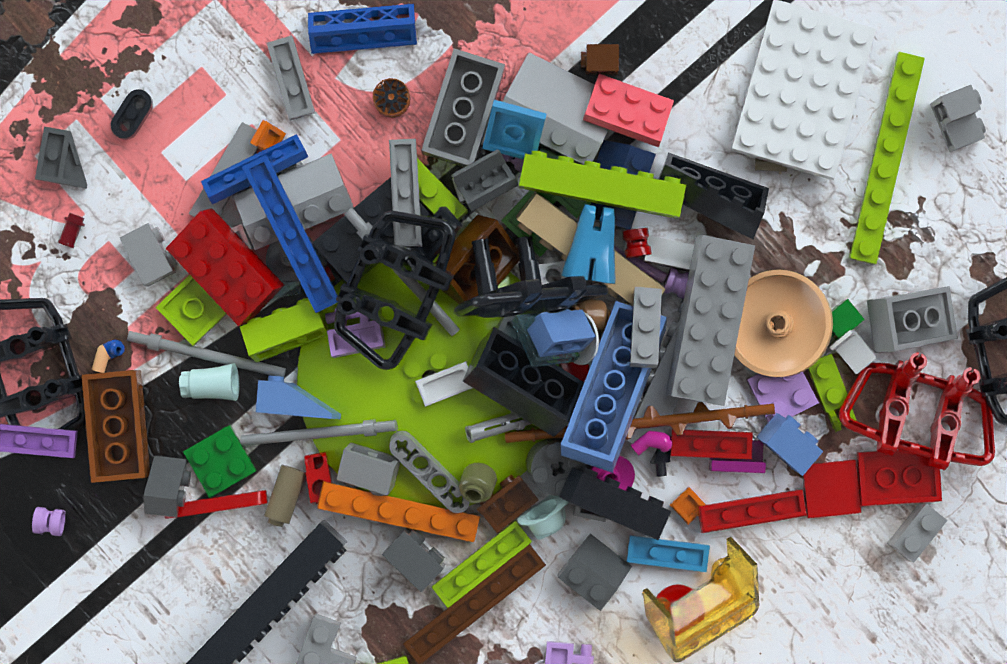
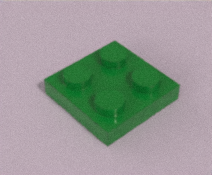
M231 425L183 451L209 498L257 471Z

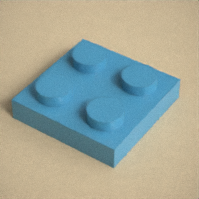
M494 100L482 149L489 151L499 150L501 154L524 160L525 154L531 155V151H538L547 113Z

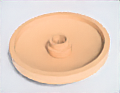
M788 270L765 271L749 278L734 354L736 358L750 370L769 377H789L804 372L813 366L826 351L833 330L832 311L822 290L805 276Z

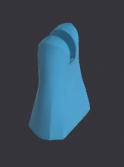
M585 204L561 276H584L585 280L615 284L614 208L603 207L599 220L600 226L597 227L594 226L596 206Z

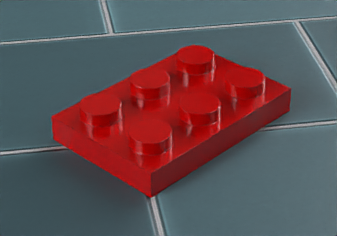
M897 450L893 456L877 451L857 452L861 506L942 501L940 469L932 466L929 467V458L902 450Z

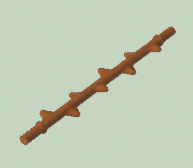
M698 402L693 412L660 416L653 406H648L643 418H634L632 420L626 440L632 438L636 429L671 426L677 436L683 434L688 423L720 420L727 429H731L737 418L745 417V419H748V417L772 415L775 414V407L773 403L709 410L703 402ZM565 426L555 437L541 429L534 428L524 431L505 432L506 443L531 440L535 442V440L564 437L568 426Z

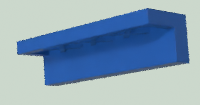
M414 4L308 13V35L311 54L417 45ZM400 14H409L408 18H396ZM371 17H380L379 20H369ZM345 19H353V20H354V21L351 22V23H344V22H342V21H344ZM314 22H328L325 25L314 26Z

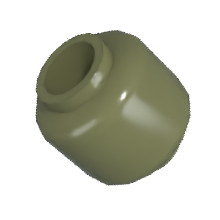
M484 463L469 464L464 469L459 483L460 493L471 503L487 501L491 498L497 482L496 473Z

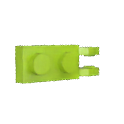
M831 353L821 357L808 369L823 410L828 414L835 432L841 430V423L834 410L842 406L848 394ZM852 409L850 412V417L853 420H856Z

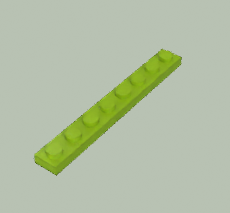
M903 52L897 53L849 259L873 265L877 264L925 60L924 57Z

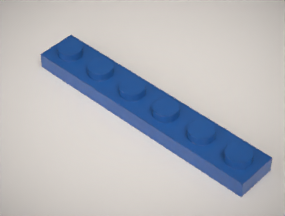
M262 156L242 166L315 313L338 303L336 300L338 295L268 156Z

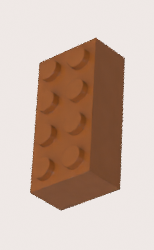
M141 370L82 375L91 483L149 477L150 465Z

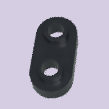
M141 89L131 91L112 118L111 130L118 138L128 140L136 136L152 111L153 99L146 91ZM144 100V106L140 109L136 108V102ZM124 122L130 123V128L127 131L122 130Z

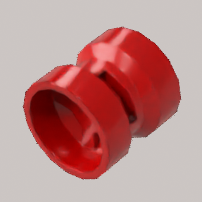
M648 228L622 231V237L626 241L627 246L624 250L625 258L652 255L651 246L647 242L649 237Z

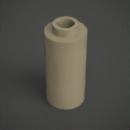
M281 465L264 516L269 518L268 523L283 527L284 523L290 524L306 472L287 465Z

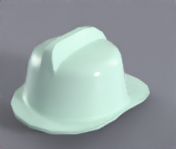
M549 495L537 505L530 507L517 519L518 524L528 526L538 540L548 537L559 531L566 520L565 506L569 502L559 496Z

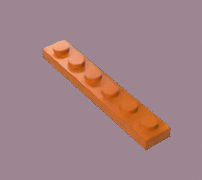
M324 481L317 508L470 542L475 541L480 516L466 512L454 513L443 507L393 496H377L369 491Z

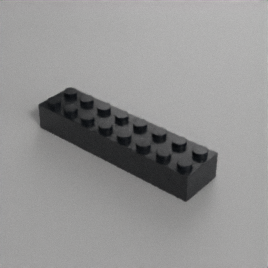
M326 520L320 522L186 664H232L235 659L240 663L254 648L251 643L254 640L259 643L270 632L272 627L269 624L273 620L278 623L289 612L291 608L288 604L292 600L297 603L309 591L306 585L311 580L316 583L328 571L325 565L329 561L334 564L347 551L343 546L348 541Z

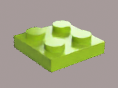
M191 275L185 278L155 307L192 346H195L227 315Z

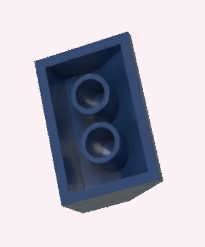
M604 140L596 163H600V168L611 170V166L626 168L628 174L637 175L638 171L650 173L656 154L631 145ZM597 203L590 204L596 206L595 222L600 223L599 220L603 207L614 208L615 228L622 231L631 230L637 211Z

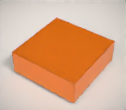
M262 120L250 143L263 151L281 142L286 133L269 122Z
M687 487L669 505L689 525L698 516L697 506L706 504L690 487Z

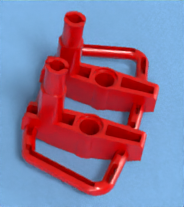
M919 352L912 354L910 359L904 363L902 360H898L895 365L890 363H870L857 376L839 410V419L843 426L877 441V452L893 456L898 449L929 458V467L932 466L943 471L948 468L950 462L985 466L991 463L995 457L992 411L987 404L986 397H982L981 392L973 388L980 380V373L975 368L972 372L971 367L965 369L956 378L954 375H950L947 379L920 372L926 367L927 358L922 353L918 357ZM871 373L891 375L884 402L879 411L878 430L850 417V412ZM914 382L943 389L934 421L930 427V447L900 439L906 416L909 413L911 387ZM966 396L981 405L984 454L981 456L953 451L958 431L961 428L963 400ZM889 407L895 408L898 411L899 416L893 415L890 412ZM941 422L947 423L950 427V431L945 430L942 427Z

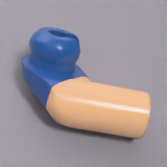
M111 340L100 345L97 348L91 370L105 373L108 360L121 356L124 353L125 347L123 343L119 340Z

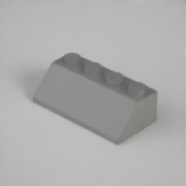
M332 153L278 175L304 229L346 213L350 208H354ZM249 187L233 194L243 225L254 249L257 250L278 241L253 188Z

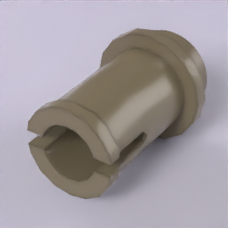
M755 158V171H778V174L787 172V167Z

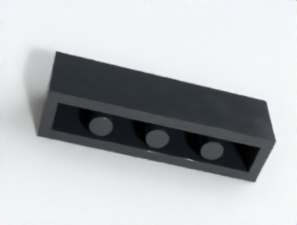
M584 466L582 471L572 467L560 493V498L655 540H659L671 513L670 510L662 507L663 501L649 496L648 500L641 497L643 492L630 486L623 490L619 488L620 482L607 476L604 481L598 479V472Z

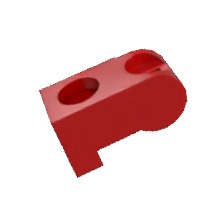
M326 452L305 455L307 485L310 503L313 505L318 504L323 481L333 483Z

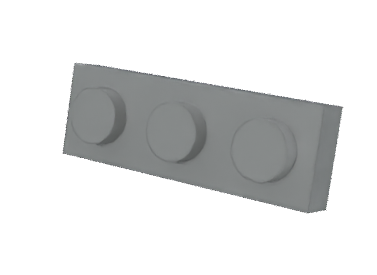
M293 36L268 42V50L289 120L314 114L315 109Z
M634 288L630 367L655 369L658 367L662 289Z

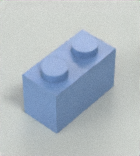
M567 309L558 313L543 312L535 317V321L527 329L540 357L581 352L596 337L583 309L574 311Z
M776 413L756 438L792 470L803 476L823 453L816 445L819 441L808 431L803 434L798 429L801 424L790 415H787L785 418Z

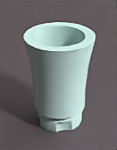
M236 364L181 372L179 377L181 396L183 398L192 397L193 399L213 398L236 401L239 395V375Z

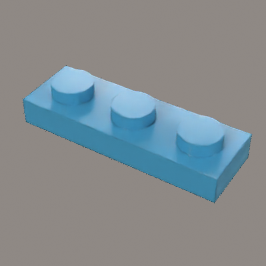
M629 535L626 562L707 572L710 545L666 539L655 540L651 537Z

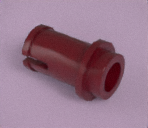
M69 213L68 217L64 218L66 223L58 243L74 248L81 226H85L83 223L85 218Z

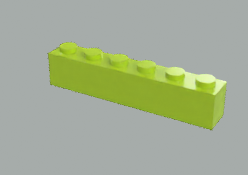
M531 151V155L525 154L519 183L520 189L674 219L680 217L686 185L680 184L681 180L678 178L665 177L664 180L653 178L654 174L638 171L637 175L628 174L626 168L611 166V170L600 168V163L585 161L584 165L573 163V158L558 156L556 160L547 158V153L540 151Z

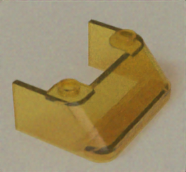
M732 537L726 539L728 556L718 559L712 566L711 580L674 603L670 604L664 597L656 598L648 588L643 590L645 615L666 653L674 662H681L749 620L759 609L757 563Z

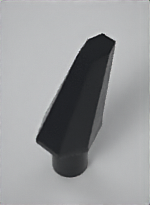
M656 449L650 461V464H655L656 477L667 476L666 463L670 462L671 449L667 452Z

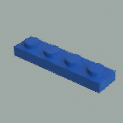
M298 135L291 136L202 180L201 183L211 204L213 205L250 187L251 184L242 166L262 156H268L276 173L308 158V154Z

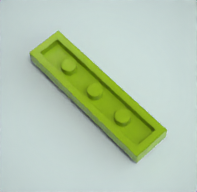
M515 520L431 587L446 607L449 608L528 546L532 540Z

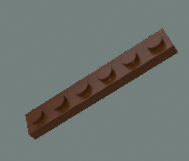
M529 544L407 639L403 645L416 662L422 664L545 567V562Z

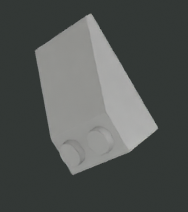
M950 286L867 300L875 353L900 351L958 339Z

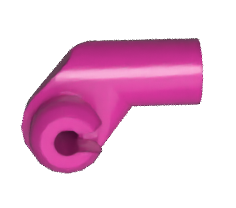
M648 431L630 446L639 456L649 447L667 452L672 447V441L666 433Z

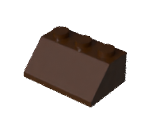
M476 215L455 239L446 269L455 276L449 290H440L458 304L478 296L472 241L479 239L489 240L491 262L494 263L497 285L502 282L520 261L518 248L497 219Z

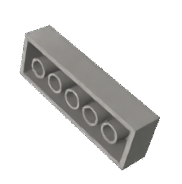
M706 235L696 236L666 395L715 405H725L755 245Z

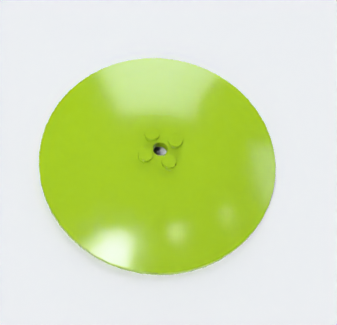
M439 255L434 259V263L438 260ZM381 262L361 278L357 287L385 299L394 300L416 315L422 304L392 268ZM404 265L407 270L411 271L408 265ZM509 272L498 285V288L520 282L521 280ZM342 280L334 286L337 295H339L341 286L344 284ZM418 281L427 292L430 285ZM439 290L435 302L460 330L451 336L429 312L426 321L433 325L427 339L420 340L415 338L399 365L391 370L379 369L361 353L337 358L331 357L328 336L301 346L297 386L341 413V419L303 416L307 429L360 424L364 420L373 419L376 422L396 420L398 425L397 431H407L459 482L464 469L469 464L484 463L491 467L497 476L493 495L502 488L499 484L512 474L515 478L527 471L526 458L530 449L537 442L545 440L506 443L504 432L470 443L465 433L466 426H472L511 414L510 410L474 388L425 407L415 381L422 379L423 373L428 370L438 373L463 362H466L469 368L479 343L493 327L497 328L502 318L457 316L454 313V309L459 304L441 290ZM338 303L324 309V315L335 312ZM383 306L382 316L387 320H392L394 318L393 309ZM523 313L518 316L521 318H535L539 314ZM360 317L347 320V326L360 323ZM334 323L328 324L329 330L334 329ZM382 326L386 347L375 349L374 351L383 359H389L405 333ZM555 355L544 357L559 366ZM523 418L511 420L510 423L523 420ZM501 424L485 428L484 430L487 431L500 427ZM530 424V425L525 426V428H524L523 430H520V431L531 430V428H534V429H540V428L536 427V426L533 425V424ZM397 431L379 432L376 436L365 437L364 434L312 440L320 453H327L330 467L338 474L343 450L350 443L393 455L389 444L391 436ZM397 440V448L404 447L408 451L406 458H409L411 452L406 447L407 441L400 442ZM417 457L413 460V465L416 468L423 469L428 465V461L424 457ZM400 462L395 486L388 496L446 508ZM437 475L432 478L431 482L436 487H443L447 480L445 477ZM451 486L448 492L453 496L452 503L457 501L462 503L463 496L456 497L452 493L453 486ZM361 487L356 488V489H361V490L369 491L368 489H364V488H361Z

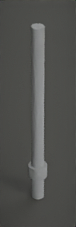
M350 208L344 215L358 230L356 233L363 240L364 235H369L373 226L369 222L365 223L357 212ZM392 269L422 302L426 295V290L418 281L402 276L399 272ZM434 301L430 310L431 314L451 336L455 335L460 329Z
M129 331L127 341L146 345L147 349L155 351L162 349L225 365L235 363L237 368L270 376L284 377L286 368L162 339L161 335L153 333L145 335Z
M373 419L364 420L360 424L241 435L240 441L242 446L359 434H364L365 437L376 436L379 432L397 431L398 425L396 420L376 422Z

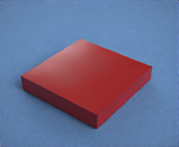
M855 459L814 463L803 475L807 518L862 513Z

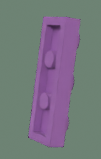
M0 424V452L75 458L78 431Z

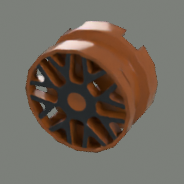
M388 78L376 85L373 91V102L376 109L383 116L389 118L399 117L410 106L411 97L409 90L402 81Z

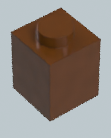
M587 44L586 52H581V68H586V75H618L619 44Z

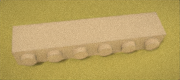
M534 192L516 216L520 222L518 227L529 235L533 232L541 237L539 242L550 251H553L554 248L563 253L561 258L566 262L578 222L539 193ZM615 250L616 281L615 284L604 283L609 288L608 293L611 296L617 298L620 295L627 300L625 304L633 306L635 287L662 289L663 294L666 289L662 284Z

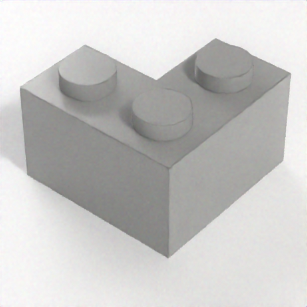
M971 84L940 96L930 103L949 152L985 138L984 133L986 129L984 123L975 114L981 110L980 104H982L979 92L976 89L973 90Z
M316 613L312 619L296 664H355L356 656L332 648L341 622Z

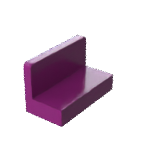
M752 440V459L709 458V470L765 473L766 462H763L764 444L760 440Z

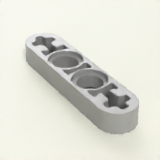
M397 431L391 436L389 444L391 453L448 510L454 513H462L469 507L470 502L462 497V503L458 501L452 503L453 496L448 490L453 486L452 493L456 497L463 496L459 491L460 482L407 431ZM397 440L400 442L407 441L406 447L411 452L409 458H406L408 451L404 447L397 448ZM417 457H424L427 459L428 465L423 469H419L413 465V460ZM441 475L446 478L447 483L443 487H436L431 482L432 478Z

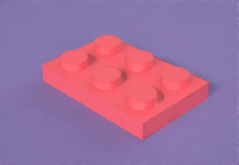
M599 74L583 120L659 147L674 100Z

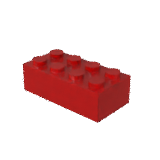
M213 208L200 211L165 248L238 326L253 319L285 286Z

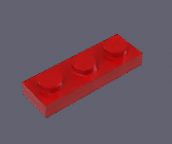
M672 429L671 456L752 459L753 432L684 430L682 435L677 436Z

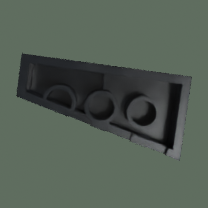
M668 152L658 179L664 180L665 177H674L681 180L680 184L686 185L682 205L742 235L754 239L765 213L769 188Z

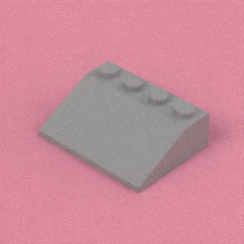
M530 52L528 53L502 102L547 113L539 147H544L560 156L573 158L574 163L584 165L585 161L593 162L609 130L583 120L595 86L594 84Z

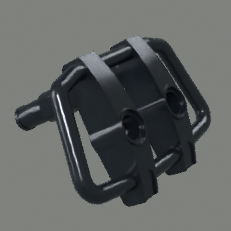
M391 210L382 214L371 228L369 235H364L362 243L358 248V251L361 252L347 284L344 283L341 286L339 295L336 298L339 303L336 308L334 329L342 339L379 369L391 370L397 367L415 338L420 340L427 339L433 325L426 321L439 290H449L455 276L446 270L456 238L455 229L452 224L444 219ZM392 221L439 229L445 233L437 264L421 256L417 251H410L379 239L381 233ZM409 256L415 259L416 268L414 271H409L404 267L403 261L405 257ZM381 262L399 272L402 276L430 285L417 315L394 300H388L357 288L367 264ZM383 306L393 309L394 318L392 320H387L382 316ZM359 312L376 321L379 325L405 333L392 356L389 359H383L345 327L346 315Z
M532 236L515 239L520 260L518 267L521 281L498 288L494 263L491 262L489 240L479 239L471 242L476 264L474 271L478 296L457 305L454 313L457 316H478L483 318L510 317L523 313H554L567 310L568 307L576 303L606 296L609 288L606 285H586L584 276L566 277L542 285L538 260L535 259Z
M1007 277L971 296L968 302L969 329H966L969 345L973 344L982 379L978 382L982 397H986L996 421L1002 425H1007V414L1002 410L996 395L1007 394V373L992 377L984 342L1007 339V317L982 325L979 324L978 318L979 304L1006 290Z
M47 298L1 299L0 310L43 308L52 321L53 326L32 327L25 334L13 335L1 341L0 364L18 359H27L31 355L59 345L69 378L49 379L45 384L29 386L20 392L7 396L0 374V418L5 417L10 425H20L16 414L41 410L51 404L75 396L77 417L58 429H78L86 422L82 375H79L69 343L72 337L68 324H63L59 312ZM18 340H22L25 343V351L22 354L16 353L14 348ZM34 391H38L41 394V402L38 405L32 404L30 396Z

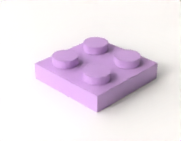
M803 372L789 377H769L758 373L746 379L758 405L774 403L775 414L778 413L785 418L787 415L792 417L819 403ZM775 414L764 415L768 423Z

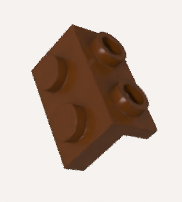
M512 474L499 484L502 488L494 495L492 493L491 498L481 502V505L477 508L496 533L500 532L539 501L520 475L515 478Z

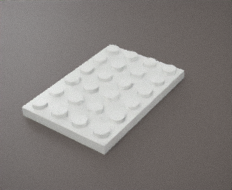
M773 0L730 151L834 180L876 28L780 0Z

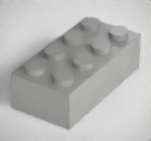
M455 48L453 49L421 149L423 155L461 167H466L476 161L489 122L494 100H496L503 78L505 64Z

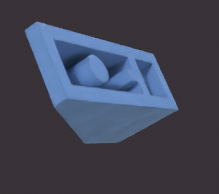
M268 376V381L258 380L257 413L341 419V413L296 384L284 382V377Z

